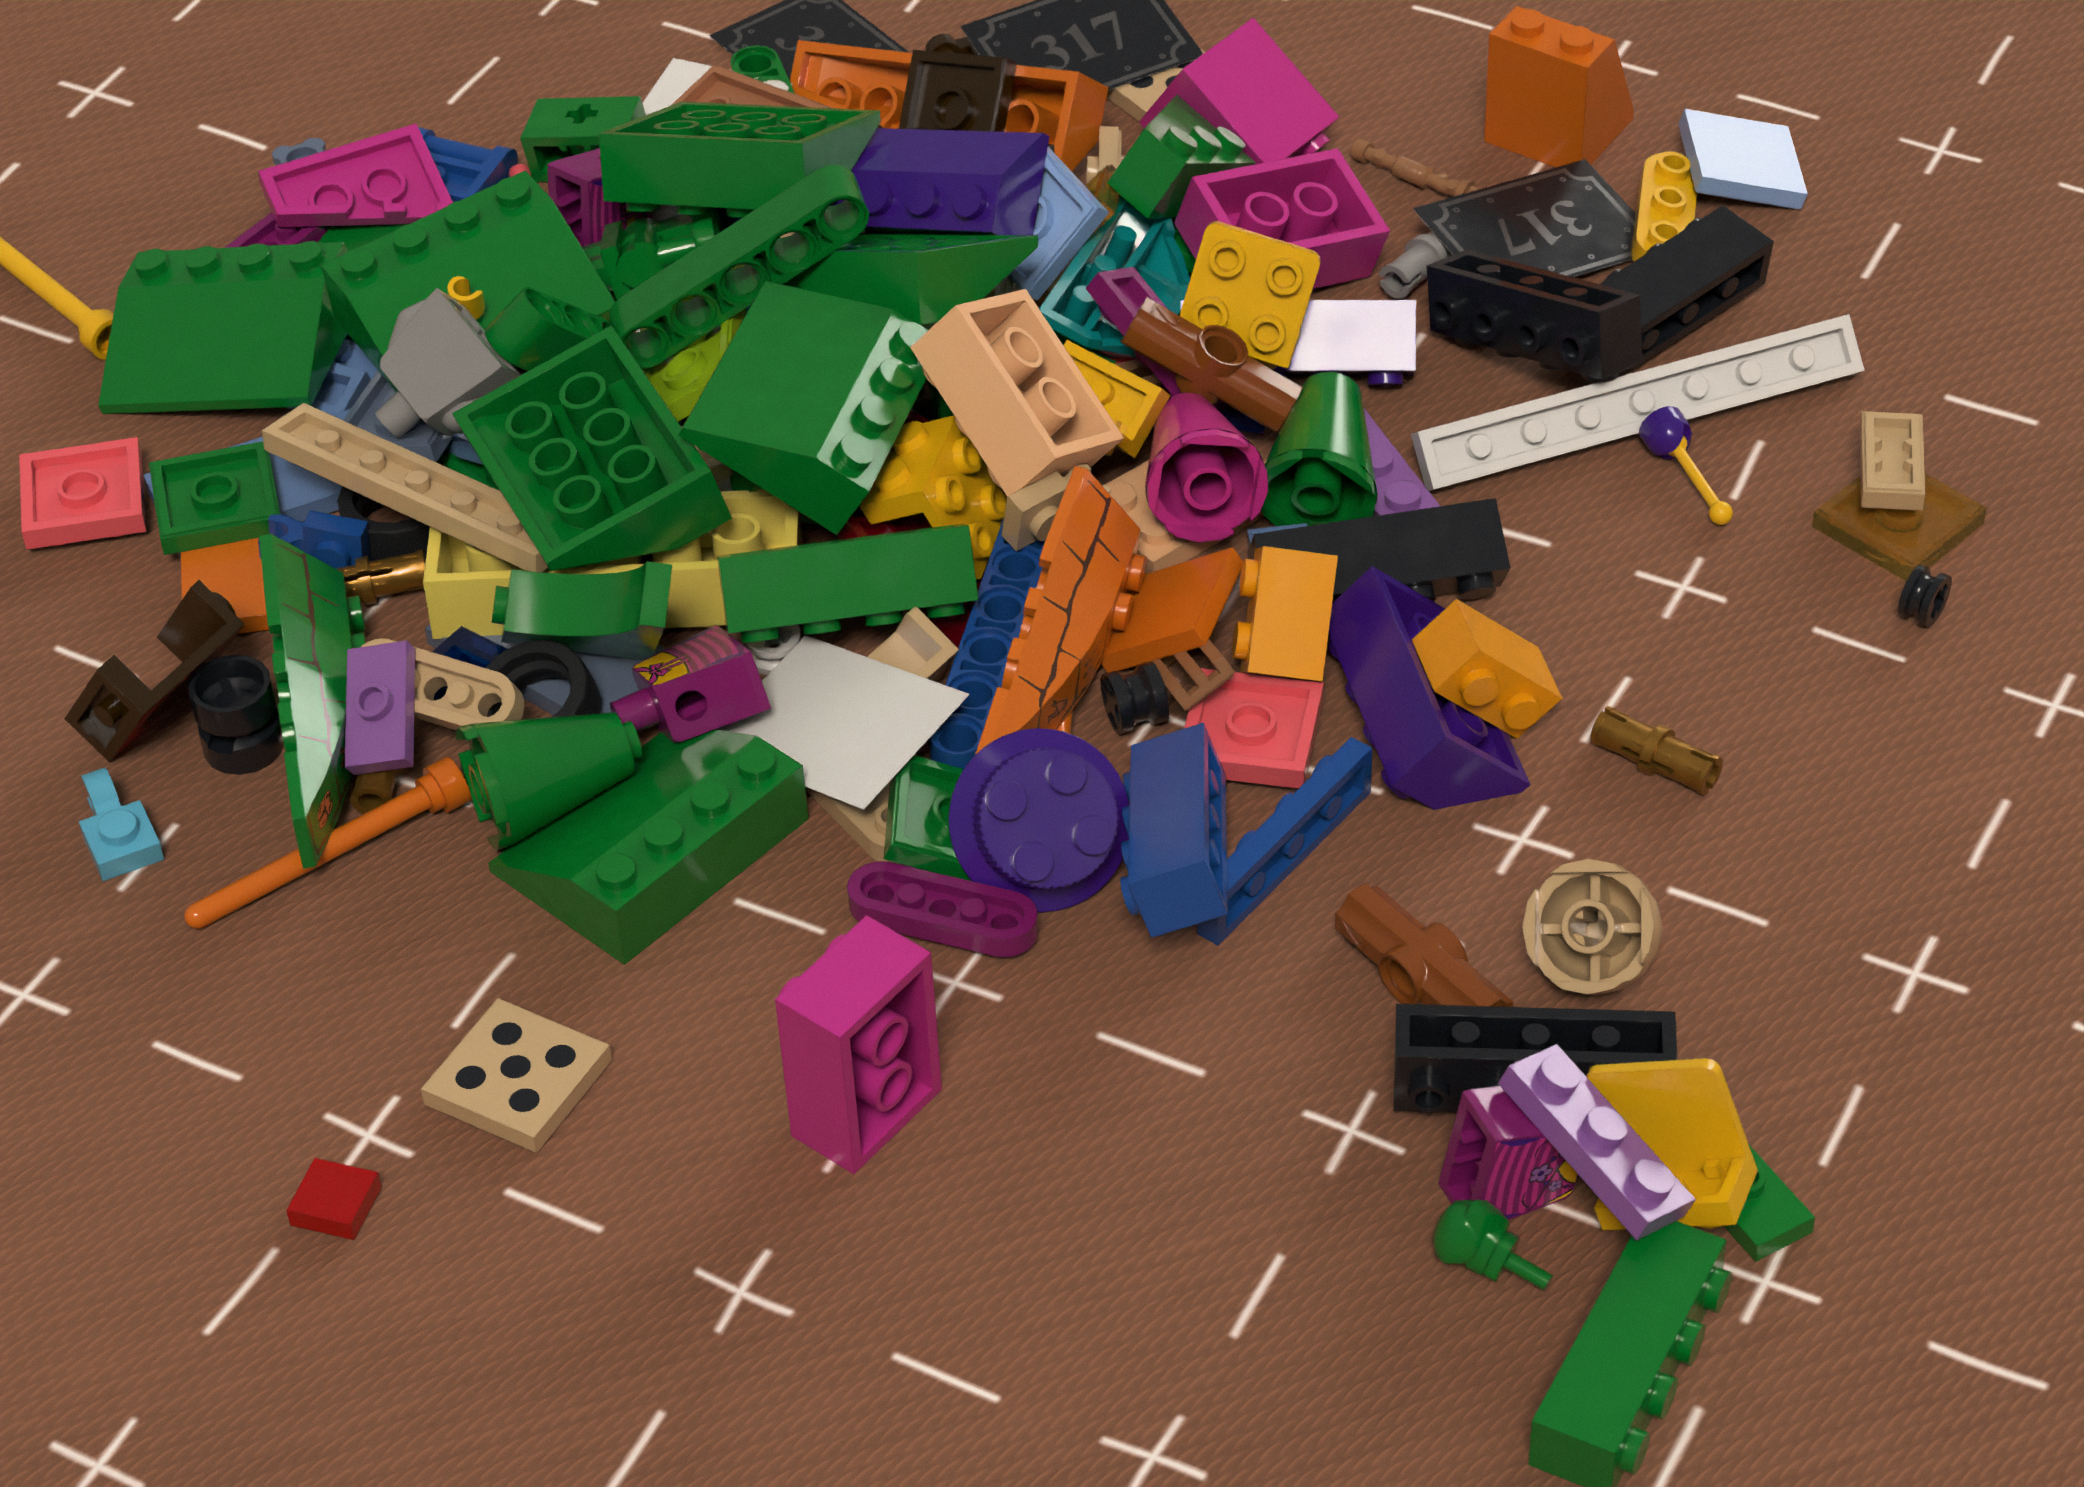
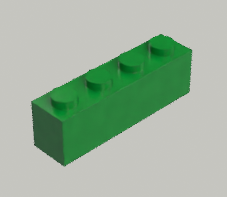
M964 523L717 556L726 629L728 634L740 632L742 643L779 638L778 627L803 624L804 634L841 630L840 619L864 615L866 626L898 623L903 619L902 610H909L913 607H927L928 618L959 615L965 613L964 602L978 600L969 525Z
M1678 1221L1639 1240H1636L1631 1235L1532 1419L1528 1465L1582 1487H1617L1624 1472L1633 1475L1638 1472L1649 1445L1650 1433L1646 1429L1652 1417L1661 1420L1666 1417L1676 1394L1678 1378L1674 1377L1680 1363L1688 1366L1693 1364L1704 1338L1705 1325L1701 1322L1707 1310L1718 1313L1727 1297L1732 1281V1272L1723 1269L1727 1239Z

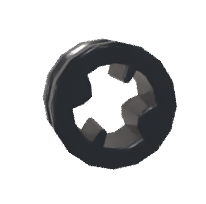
M1922 564L1916 566L1902 590L1898 603V615L1910 618L1915 614L1919 616L1920 624L1927 627L1932 626L1946 605L1951 591L1952 577L1944 573L1934 577L1931 575L1929 567Z

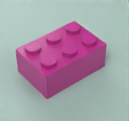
M1338 148L1194 176L1191 178L1174 222L1195 259L1198 255L1204 231L1214 221H1220L1314 250L1320 256L1321 264L1313 289L1370 277L1390 233L1388 226Z
M866 915L848 933L836 937L829 944L824 955L801 976L790 979L775 999L791 1136L852 1174H855L942 1090L931 952Z

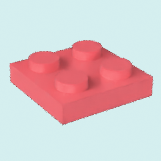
M138 437L19 454L21 532L26 550L147 532L142 453Z
M1201 668L1206 676L1215 671L1213 669ZM1236 672L1232 678L1189 709L1184 728L1200 723L1205 724L1226 774V780L1297 789L1306 782L1324 701V682Z

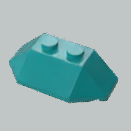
M1118 194L1108 209L1109 214L1081 247L1039 309L1059 340L1064 342L1068 340L1106 358L1137 359L1133 349L1120 343L1123 334L1116 326L1109 323L1102 316L1099 305L1085 288L1098 272L1134 267L1168 310L1180 315L1181 300L1185 298L1190 277L1183 254L1173 237L1175 229L1172 219H1147Z

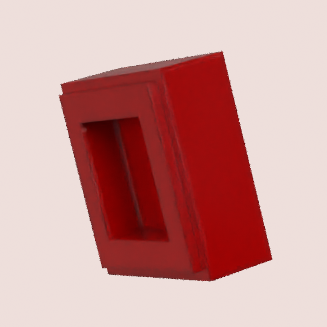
M314 1158L286 1210L290 1226L355 1240L382 1188L379 1173Z

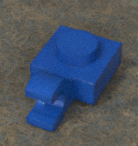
M311 510L304 522L280 514L270 515L268 519L269 534L275 535L333 568L355 565V558L368 556L369 561H371L368 521ZM258 540L259 557L261 559L260 541Z

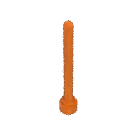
M448 756L423 768V776L415 780L416 787L334 829L316 867L303 869L299 849H296L189 905L184 913L185 922L191 928H203L427 809L431 813L441 809L445 813H449L471 801V793L463 774L455 762Z

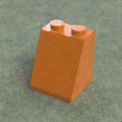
M1516 6L1489 33L1484 142L1553 167L1563 166L1584 159L1592 165L1633 120L1634 109L1615 39L1592 32L1586 27L1575 26L1543 15L1539 11Z

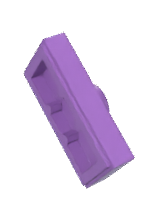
M407 640L347 649L345 768L353 775L413 767L415 648Z

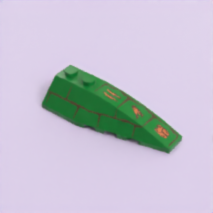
M267 534L259 536L266 614L269 632L274 634L272 635L274 648L272 662L280 701L278 703V710L285 747L284 758L292 821L302 867L305 869L316 867L338 821L353 774L345 768L347 649L359 648L366 643L364 634L366 629L360 595L348 597L344 574L341 571L275 535Z

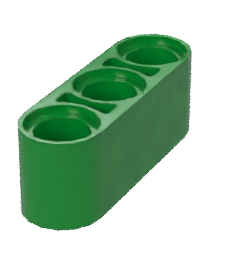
M525 287L489 324L484 334L489 344L501 357L509 363L529 371L611 325L610 321L534 288Z

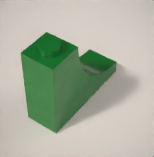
M647 561L643 566L633 570L607 574H557L511 569L508 587L496 586L491 623L503 624L501 642L520 644L526 641L550 640L567 645L575 652L645 660L653 656L665 629L672 565Z

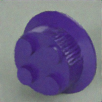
M1036 728L1016 731L986 745L968 762L954 786L949 805L948 826L952 848L961 868L971 881L1022 893L1033 901L1037 912L1065 909L1077 905L1098 892L1119 867L1123 859L1121 843L1129 840L1122 815V808L1129 805L1128 796L1124 784L1113 765L1099 750L1085 740L1053 729Z

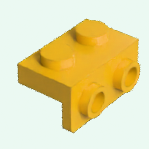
M1066 340L1063 346L1124 437L1122 441L1105 455L1110 457L1116 448L1135 458L1168 401L1170 394L1147 380Z

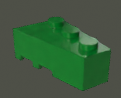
M1176 95L1144 128L1107 184L1147 219L1176 218L1192 177L1255 165L1256 162L1242 151L1245 144L1237 135L1224 127L1218 126L1215 128L1182 98Z

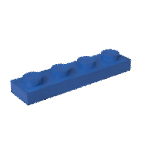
M1350 737L1332 756L1326 755L1319 761L1312 776L1295 793L1289 792L1284 795L1277 804L1274 813L1256 831L1250 830L1241 838L1235 852L1227 859L1228 915L1198 923L1197 934L1219 945L1371 793L1372 747Z

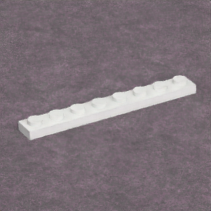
M1847 314L1617 377L1612 381L1594 383L1412 433L1411 437L1424 485L1428 491L1638 434L1644 419L1662 407H1677L1688 420L1865 370L1851 318Z

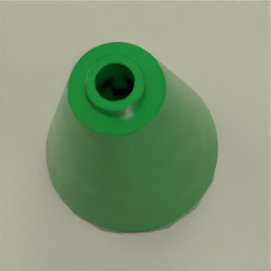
M1323 372L1315 374L1304 382L1303 388L1264 462L1267 469L1268 494L1261 508V513L1275 526L1302 523L1312 526L1372 517L1374 514L1378 492L1361 390L1355 381L1340 373Z
M615 712L472 723L458 727L456 730V739L469 740L470 750L458 753L460 764L479 822L492 819L498 831V834L487 837L490 845L496 851L514 845L635 772L634 760L642 757L641 743L631 721L622 723Z

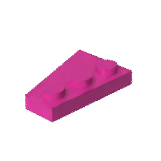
M417 124L258 171L259 184L278 227L410 224L453 203Z

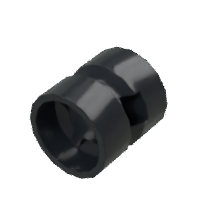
M229 655L215 658L203 664L193 673L188 684L189 697L195 721L198 724L204 758L210 766L225 774L242 775L257 772L271 765L280 756L284 742L270 673L265 665L250 656Z

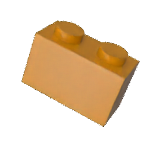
M1262 546L1255 549L1254 560L1244 559L1239 594L1240 596L1249 597L1246 622H1236L1232 642V658L1241 660L1240 673L1317 682L1323 681L1338 560L1337 555Z
M1455 599L1412 639L1434 692L1517 739L1563 699L1539 647L1458 599Z

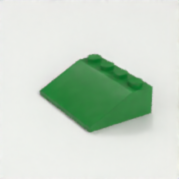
M679 102L599 133L603 200L606 202L626 203V210L633 212L657 210L660 208V205H676V213L702 214L709 212L710 207L726 208L727 216L745 217L821 167L841 165L851 171L881 122L880 110Z
M526 170L321 264L334 317L396 392L398 391L397 388L380 369L379 365L380 359L388 349L398 314L403 309L428 298L437 288L448 294L447 286L453 277L462 276L469 280L470 295L478 290L483 291L485 310L483 315L476 319V321L484 330L525 287L534 288L606 320L609 319V312L615 303V300L554 201Z
M862 234L783 285L895 309L913 322L922 325L928 331L955 305L980 300L989 294L1038 248V235Z
M307 241L289 245L267 246L265 244H253L247 247L228 248L204 246L187 250L164 251L162 249H150L145 252H138L117 291L98 403L102 414L298 407L303 403L312 406L347 335L345 329L334 317L321 269V264L347 252L345 243Z
M765 281L678 436L837 535L869 493L926 380L922 365L910 347L927 330L895 309Z
M612 325L452 413L458 426L550 571L679 549L732 519L712 471L695 446L678 436L682 427Z
M714 729L682 742L673 743L660 732L641 747L642 757L634 760L635 772L508 847L488 863L489 871L625 965L809 819L802 764L755 735Z

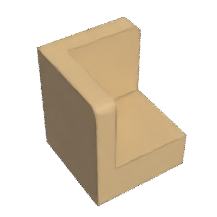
M913 607L905 614L897 630L867 657L937 682L943 677L959 649L917 607Z

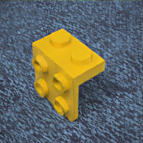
M1214 221L1204 231L1179 316L1201 329L1210 325H1220L1229 328L1246 343L1249 357L1270 369H1276L1277 366L1288 368L1296 350L1302 322L1321 264L1320 256L1311 249L1220 221Z
M952 415L924 423L912 421L902 426L869 493L861 502L860 508L871 525L922 512L932 527L962 523L969 525L975 577L978 580L984 573L1005 515L1007 495L992 480L986 463L971 440L958 428L955 416Z
M1702 1058L1592 1066L1586 1077L1696 1199L1686 1215L1677 1221L1692 1227L1700 1226L1702 1228L1736 1225L1758 1169L1720 1065L1714 1060ZM1598 1199L1594 1209L1602 1230L1626 1229L1607 1206Z

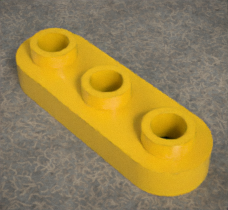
M1667 151L1654 154L1647 158L1644 163L1639 180L1631 248L1633 261L1644 256L1653 245L1657 243L1663 244L1683 231L1695 219L1697 192L1695 191L1690 172V161L1686 156L1678 152Z

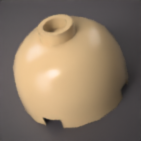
M1593 859L1562 864L1551 872L1553 875L1544 881L1540 889L1534 890L1527 901L1522 925L1527 954L1533 963L1540 967L1544 975L1561 989L1593 996L1623 990L1644 976L1659 954L1663 934L1659 904L1646 884L1622 866Z

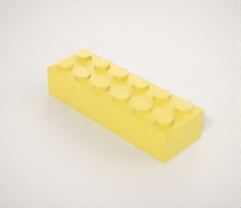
M764 489L756 492H749L748 490L720 491L732 519L679 549L553 571L547 568L542 573L607 574L633 570L643 566L647 561L671 564L672 572L665 628L726 626L717 556L803 545L801 512ZM430 527L423 584L433 639L502 635L503 624L491 623L496 586L508 587L511 569L526 570Z

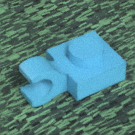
M106 767L81 775L89 795L87 800L94 816L79 821L85 844L102 881L164 860L161 844L141 801L138 800L121 806Z

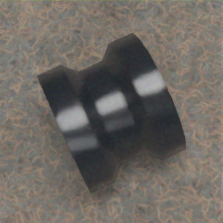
M1152 661L1137 665L1133 673L1123 675L1118 671H1113L1101 675V693L1109 722L1117 734L1132 731L1136 723L1148 721L1153 725L1168 721L1169 703L1161 674Z

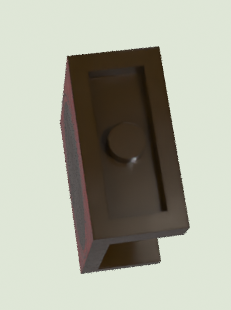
M198 580L190 587L157 636L183 663L154 689L150 690L123 662L113 655L96 670L64 719L110 763L189 692L188 684L193 673L203 664L221 657L244 626V623L236 616L232 605L226 598L216 592H211Z

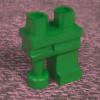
M710 207V211L706 213L679 214L660 221L651 218H639L629 223L625 230L621 220L605 225L601 241L582 246L608 291L613 290L617 301L621 296L725 229L718 208Z

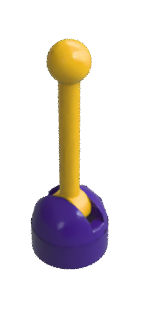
M1666 406L1649 414L1639 428V436L1647 448L1654 455L1661 458L1677 459L1710 507V520L1716 525L1729 523L1733 517L1732 507L1727 502L1718 499L1686 452L1691 443L1692 431L1689 422L1680 409L1674 406Z

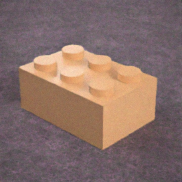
M1026 289L955 305L910 347L922 365L925 377L937 388L954 414L958 428L971 440L988 466V472L992 480L1003 489L1007 496L1055 471L1064 477L1074 466L1088 464L1091 467L1124 439Z

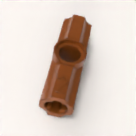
M1148 297L1145 298L1120 342L1174 373L1177 387L1182 393L1199 394L1205 397L1211 404L1222 401L1274 432H1278L1303 388L1249 357L1246 343L1233 330L1220 325H1210L1201 329Z
M1364 883L1348 893L1341 908L1335 912V929L1378 965L1383 984L1399 1003L1513 1007V1001L1468 963L1463 945L1447 926L1434 922L1425 927L1378 886L1370 887Z

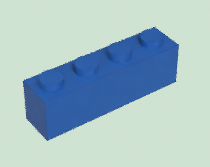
M1200 723L1131 745L1130 771L1123 774L1124 787L1130 805L1122 808L1123 820L1129 840L1121 843L1122 855L1128 870V876L1121 877L1120 879L1121 890L1128 911L1132 916L1142 915L1151 938L1228 915L1226 774L1205 724Z

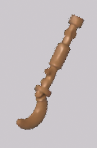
M1361 138L1357 139L1351 148V158L1364 164L1370 161L1377 168H1387L1392 171L1393 176L1423 189L1432 187L1438 192L1453 197L1479 190L1475 186V182L1463 179L1460 183L1456 179L1448 180L1446 171L1434 174V169L1404 156H1399L1398 158L1387 154L1386 150L1382 148L1375 149L1373 143Z

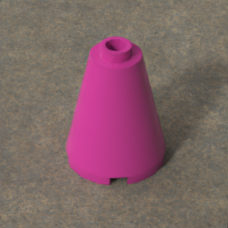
M1180 393L1168 399L1155 422L1145 484L1147 502L1153 515L1174 536L1195 542L1222 540L1233 535V528L1244 522L1248 517L1251 522L1260 513L1268 494L1267 469L1256 447L1205 397L1196 393Z

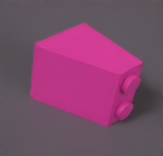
M1252 18L1184 67L1145 113L1139 123L1145 128L1178 95L1215 128L1218 126L1224 127L1237 135L1245 144L1242 151L1252 158L1256 164L1320 152L1330 142L1329 138L1325 135L1326 131L1337 121L1339 116L1259 23Z

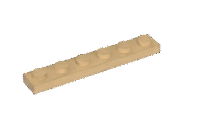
M306 403L296 407L262 430L264 450L526 571L543 572L548 568L499 490Z

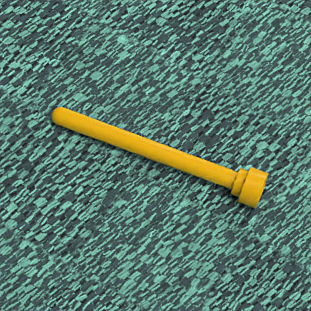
M0 237V265L76 325L81 344L97 358L106 360L114 312L108 309L92 310Z

